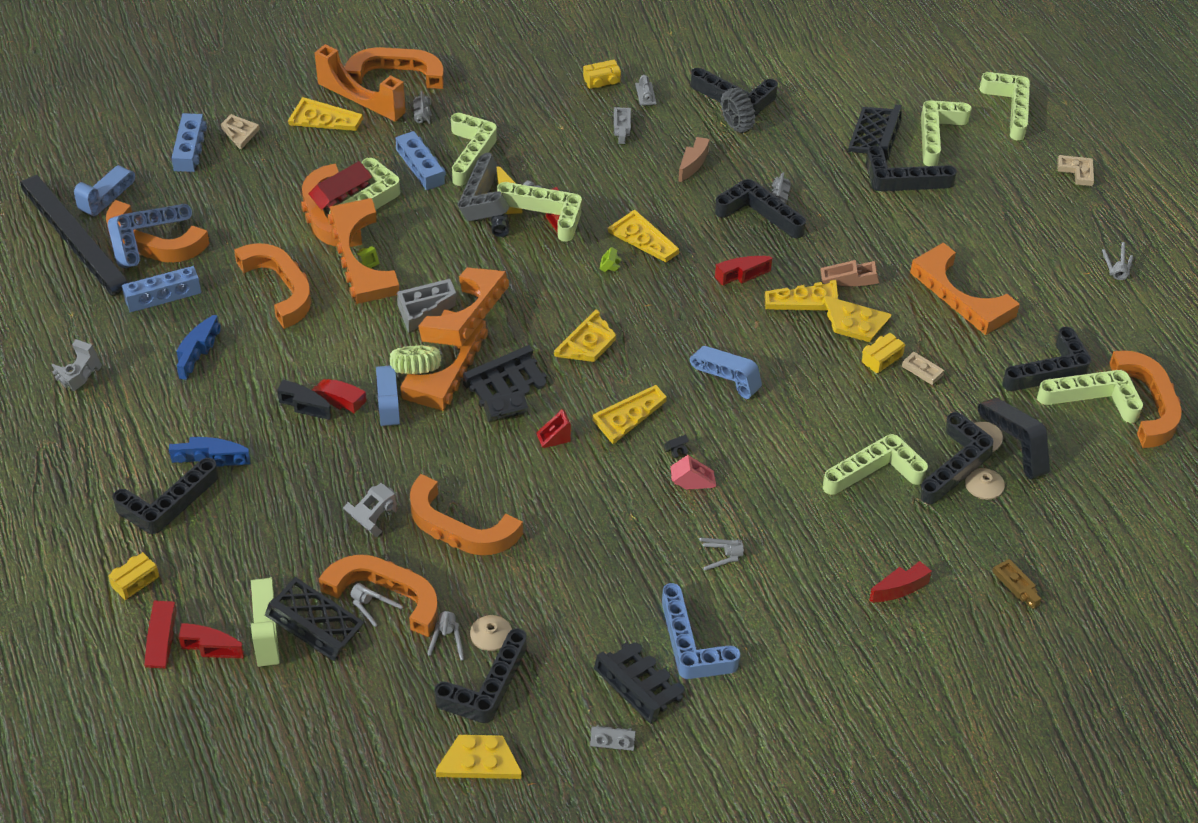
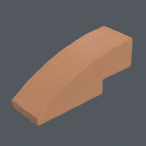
M696 137L693 148L686 147L679 168V182L689 178L702 166L709 152L710 139Z
M856 260L821 268L822 282L825 284L830 283L831 280H836L837 286H865L879 283L875 261L857 265Z

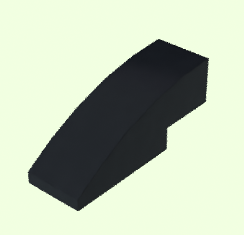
M282 380L277 389L279 403L294 406L295 413L331 420V406L324 398L305 386L288 380Z

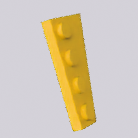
M302 97L290 116L288 124L291 126L356 131L363 120V115Z
M633 210L607 228L608 233L664 262H668L680 253L676 245L636 210Z
M831 280L828 284H822V282L814 283V286L810 287L801 285L791 290L789 288L765 291V309L828 310L826 305H823L822 299L824 296L838 299L836 280Z
M654 385L593 414L592 420L611 443L615 444L666 402L667 396L657 385Z

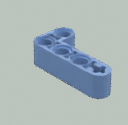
M117 165L93 187L83 182L78 183L74 190L77 208L92 216L98 215L134 182L135 173Z
M702 346L690 357V363L695 369L735 381L738 393L745 399H749L762 386L759 368L750 359L707 346Z
M391 365L377 366L380 425H400L395 370L392 369Z

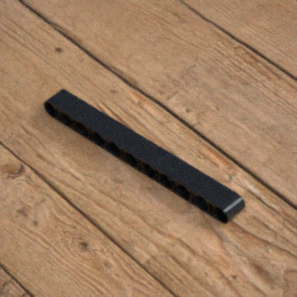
M34 175L20 181L25 195L111 296L123 291L122 285L127 284L123 274L40 177Z

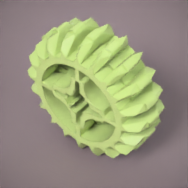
M410 345L395 349L390 353V365L397 373H428L441 366L440 351L434 346Z

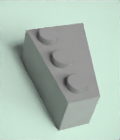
M451 279L397 292V305L408 333L419 328V324L426 316H439L444 310H449L456 304V292Z

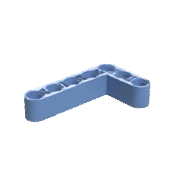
M180 204L122 214L110 218L108 229L117 265L121 268H129L139 263L140 257L133 230L187 220L192 215L190 206Z
M674 583L666 584L663 588L662 606L679 675L685 679H694L736 672L739 667L740 651L735 646L696 650L681 588Z

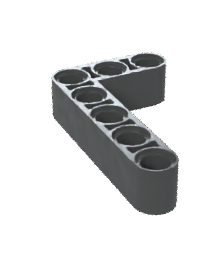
M484 153L478 158L458 203V208L467 221L502 215L509 209V205L501 192L489 193L497 175V167H499L491 153Z

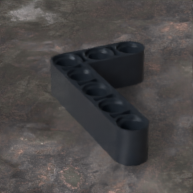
M702 68L691 70V88L719 103L722 102L721 97L723 93L731 88H739ZM766 79L750 93L745 91V94L747 93L748 98L751 99L755 116L776 99L778 88L776 80Z
M879 146L868 148L866 167L872 188L876 191L947 189L954 186L957 170L953 166L888 168L882 148Z
M751 179L742 180L716 197L715 214L718 217H728L745 205H748L793 238L804 236L806 219Z
M1061 327L1055 343L1061 356L1008 367L1005 370L1002 386L1008 391H1017L1040 386L1042 381L1048 379L1085 375L1088 373L1091 357L1074 329L1071 327Z
M997 397L978 404L979 415L984 420L1021 441L1023 469L1028 479L1031 480L1050 472L1047 431L1041 422Z
M952 412L947 416L946 433L964 448L922 482L921 500L926 504L936 503L992 456L993 438L959 412Z
M212 458L200 460L151 505L129 490L119 489L112 496L116 512L145 532L157 534L217 481L218 471L216 462Z
M519 628L510 630L479 692L449 682H440L434 689L436 706L441 710L480 723L492 721L526 652V632Z

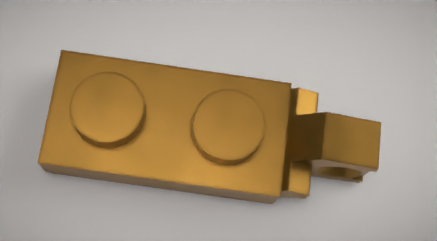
M1010 559L993 567L992 572L1022 602L1025 601L1032 609L1040 606L1042 598L1037 594L1036 585Z

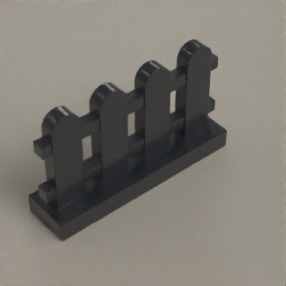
M528 345L464 372L463 384L466 389L469 388L471 392H476L480 398L479 405L482 407L486 399L523 390L524 396H527L530 391L529 386L533 384L536 388L543 389L546 386L547 375L545 372L541 373L536 366L538 361L536 358L532 359L533 349ZM525 370L530 379L525 381L520 371ZM508 377L511 383L513 384V386L510 388L504 381V378ZM490 384H492V386L497 392L494 395H492V393L487 387Z
M624 643L622 649L614 654L611 652L606 654L604 651L599 653L596 657L594 670L650 724L657 721L659 710L663 713L667 710V705L676 700L678 703L682 701L685 690L684 686L679 683L671 686L668 683L670 673L667 670H659L657 672L654 669L656 664L654 657L646 656L642 658L640 656L642 650L640 644L631 643L628 645ZM632 659L636 662L629 667L624 665ZM645 673H648L650 675V677L646 678L643 681H640L638 679ZM659 687L665 689L657 695L653 693V691L658 689Z

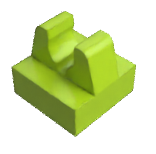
M374 247L362 248L357 251L358 260L364 266L372 268L380 264Z
M611 247L602 256L600 270L606 272L609 269L616 272L620 268L618 264L621 262V258L616 255L617 250Z

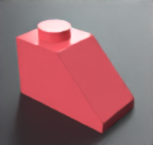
M689 455L670 466L672 481L686 490L716 487L714 471Z

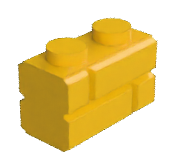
M614 59L585 65L583 67V77L589 89L620 83L621 70Z
M891 333L884 337L880 336L874 344L867 345L863 349L862 363L870 367L877 374L903 356L905 343Z
M142 552L138 556L131 557L123 566L113 569L108 577L112 588L126 600L157 579L159 573L156 564Z

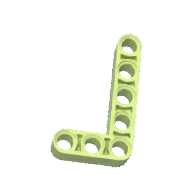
M986 72L982 75L980 91L989 95L1012 97L1010 137L1014 140H1023L1028 125L1029 79L1024 76Z
M946 101L924 102L921 114L923 163L926 166L938 165L941 151L939 124L966 125L969 122L971 112L969 104Z
M455 113L451 116L452 133L471 140L452 166L453 183L457 186H463L468 183L478 158L484 153H489L496 143L497 127L493 122L463 113Z
M366 158L362 161V164L372 176L368 181L371 186L340 204L372 198L376 210L400 195L399 177L376 159Z
M509 182L498 184L497 191L502 193L509 207L560 215L558 220V238L561 241L573 239L581 216L582 198L580 195Z
M1122 370L1044 380L1041 382L1037 395V400L1044 405L1112 396L1122 418L1129 423L1138 421L1143 407V403L1129 375Z
M890 434L828 469L824 475L823 490L830 495L837 494L888 463L896 468L909 482L919 485L925 480L928 465L900 437Z
M272 577L251 580L254 623H251V631L257 666L280 664L277 625L265 616L267 606L274 598Z

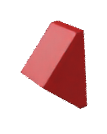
M561 409L536 433L543 448L571 442V423L564 409Z

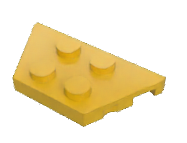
M824 296L822 299L823 305L825 304L828 309L827 315L832 322L834 333L870 342L891 317L889 313Z
M595 310L554 350V356L595 362L616 340V334L608 327V323L601 319L600 312Z
M458 735L438 765L436 777L521 779V770L503 736Z

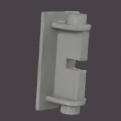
M642 75L639 83H635L640 105L656 104L652 82H649L648 76Z
M421 91V96L413 100L414 120L417 123L427 120L430 124V116H432L430 110L431 101Z
M783 172L779 178L776 177L773 181L772 186L774 189L771 193L787 204L791 182L789 179L783 178Z
M599 725L596 727L592 726L590 746L634 751L636 731H631L632 728L612 729L611 727Z

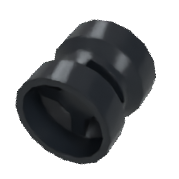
M504 213L491 218L492 234L496 237L506 236L509 233L508 215Z

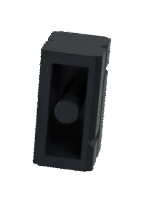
M523 390L488 398L483 404L488 422L513 417L515 414H525L528 409Z

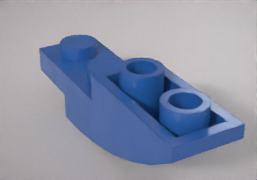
M212 315L198 324L179 345L176 351L179 379L187 380L189 374L194 370L196 360L200 358L201 354H207L210 347H213L214 339L221 330V324L218 322L217 315Z
M190 437L189 443L169 444L172 463L193 462L204 458H212L215 460L216 466L251 464L249 449L232 441L211 437Z

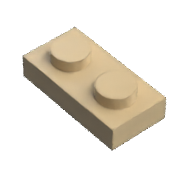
M915 352L910 354L902 363L903 368L931 385L944 374L942 368Z

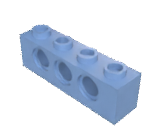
M182 113L172 154L174 171L195 172V167L199 164L198 154H201L202 151L201 142H204V131L207 130V122L204 121L203 114Z
M412 131L396 137L397 152L426 190L445 184L446 172L444 167H441L437 158L432 156L430 149L423 144L420 136L418 137Z
M194 266L122 285L129 312L201 293L199 278Z

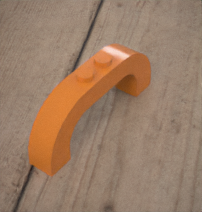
M369 48L351 56L345 65L347 73L358 84H362L363 76L370 70L398 69L415 70L426 75L427 88L443 89L444 72L441 61L435 55L423 50Z
M336 164L320 167L306 177L302 185L303 202H301L302 210L306 212V222L311 224L316 237L332 246H336V243H338V240L334 239L332 234L333 224H329L324 211L317 206L308 193L317 184L339 172ZM361 230L352 239L350 247L362 245Z
M115 200L106 214L107 226L110 218L132 213L131 205ZM191 226L184 235L175 239H162L133 230L139 255L161 262L189 260L203 252L210 244L208 231L195 226Z
M261 243L249 244L234 249L236 263L243 273L257 268H270L279 274L293 293L287 300L274 305L276 318L284 329L295 325L307 315L311 306L308 278L304 272L300 271L298 263L294 262L284 250L274 245Z
M1113 351L1109 363L1112 371L1122 370L1129 377L1143 381L1148 386L1161 417L1157 420L1141 421L1137 435L1142 448L1157 447L1165 444L1174 436L1181 419L1180 399L1176 396L1174 384L1171 383L1165 369L1149 356L1133 351Z
M420 474L412 485L410 505L413 520L421 530L435 539L448 543L451 547L475 555H493L509 549L523 535V521L508 514H505L497 525L489 529L480 530L465 525L434 510L430 506L438 495V481Z
M353 555L334 562L320 576V591L337 599L347 586L357 581H370L411 598L416 602L417 607L409 617L410 630L429 637L436 626L438 606L435 590L425 578L410 569H404L391 561H385L370 555Z

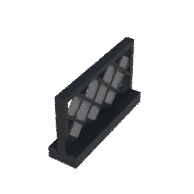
M895 105L894 109L863 107L851 138L848 152L867 153L869 147L877 144L882 148L885 160H889L902 121V105ZM865 113H873L870 116L865 115ZM875 118H878V119H879V120L876 121V122H873V121H872V120L875 119ZM868 122L869 125H867V126H865V127L862 125V124ZM881 124H885V125H886V126H884V127H882V128L879 127V125H881ZM874 128L875 131H873V132H871V133L868 131V130ZM861 133H865V134H866V135H864V136H862V137L858 136V135L861 134ZM878 134L882 135V137L876 138L875 136ZM867 139L873 140V141L868 142V143L865 142V140H867ZM859 143L862 144V146H859V147H858V146H854V145L859 144Z
M294 577L282 592L269 602L265 612L266 617L333 661L338 658L342 649L364 623V621L297 577ZM296 585L302 589L303 594H293L292 588ZM315 598L319 600L320 605H310L309 599ZM294 599H305L306 606H296ZM290 600L291 606L287 607L280 603V601ZM322 610L323 617L313 618L312 611ZM326 610H334L337 612V616L328 617ZM298 611H307L309 618H303L298 614ZM344 621H351L356 626L354 628H345ZM325 622L326 629H320L315 623ZM329 622H339L341 628L331 629ZM332 634H342L344 640L340 642Z

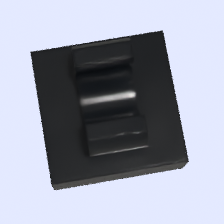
M685 434L669 440L663 445L666 452L672 450V456L677 458L679 456L677 449H680L683 455L688 453V449L684 444L689 441Z

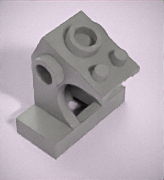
M77 339L72 344L77 354L76 361L65 367L52 364L54 369L52 373L57 375L55 378L65 388L69 386L73 391L85 384L93 370L99 371L102 366L93 346Z
M380 483L377 486L371 487L367 495L356 507L348 502L343 509L377 538L382 532L376 526L377 518L385 510H392L396 513V505L398 504L395 500V492L390 487L387 488L384 484ZM378 500L379 502L376 504V506L372 510H370L368 507L374 501Z

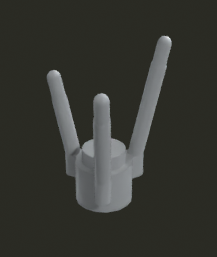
M1122 242L1121 261L1116 262L1113 267L1106 250H1102L1110 275H1113L1117 280H1124L1130 276L1129 271L1133 255H1130L1126 265L1125 242Z
M699 538L701 542H708L703 543L704 547L724 548L725 555L730 556L727 559L705 566L704 570L738 561V557L743 556V543L741 540Z
M361 583L356 584L351 590L350 595L354 598L353 604L362 611L374 627H377L378 624L362 605V603H369L372 596L394 607L403 609V605L370 590Z
M445 611L439 615V622L435 626L427 653L428 656L432 654L439 631L444 636L454 631L460 660H464L459 635V624L455 622L456 616L454 613Z

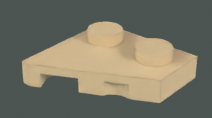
M232 114L221 124L222 130L239 149H242L260 130L258 124Z

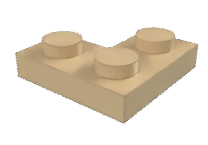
M1058 156L1059 172L1075 173V184L1093 186V158Z

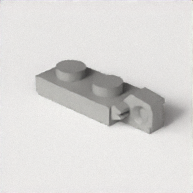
M614 107V136H619V144H625V137L630 136L631 108Z

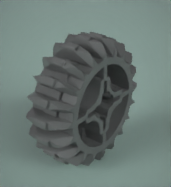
M731 88L723 93L720 105L728 125L739 133L751 129L755 123V110L753 109V104H751V99L748 98V94H745V91L740 88Z

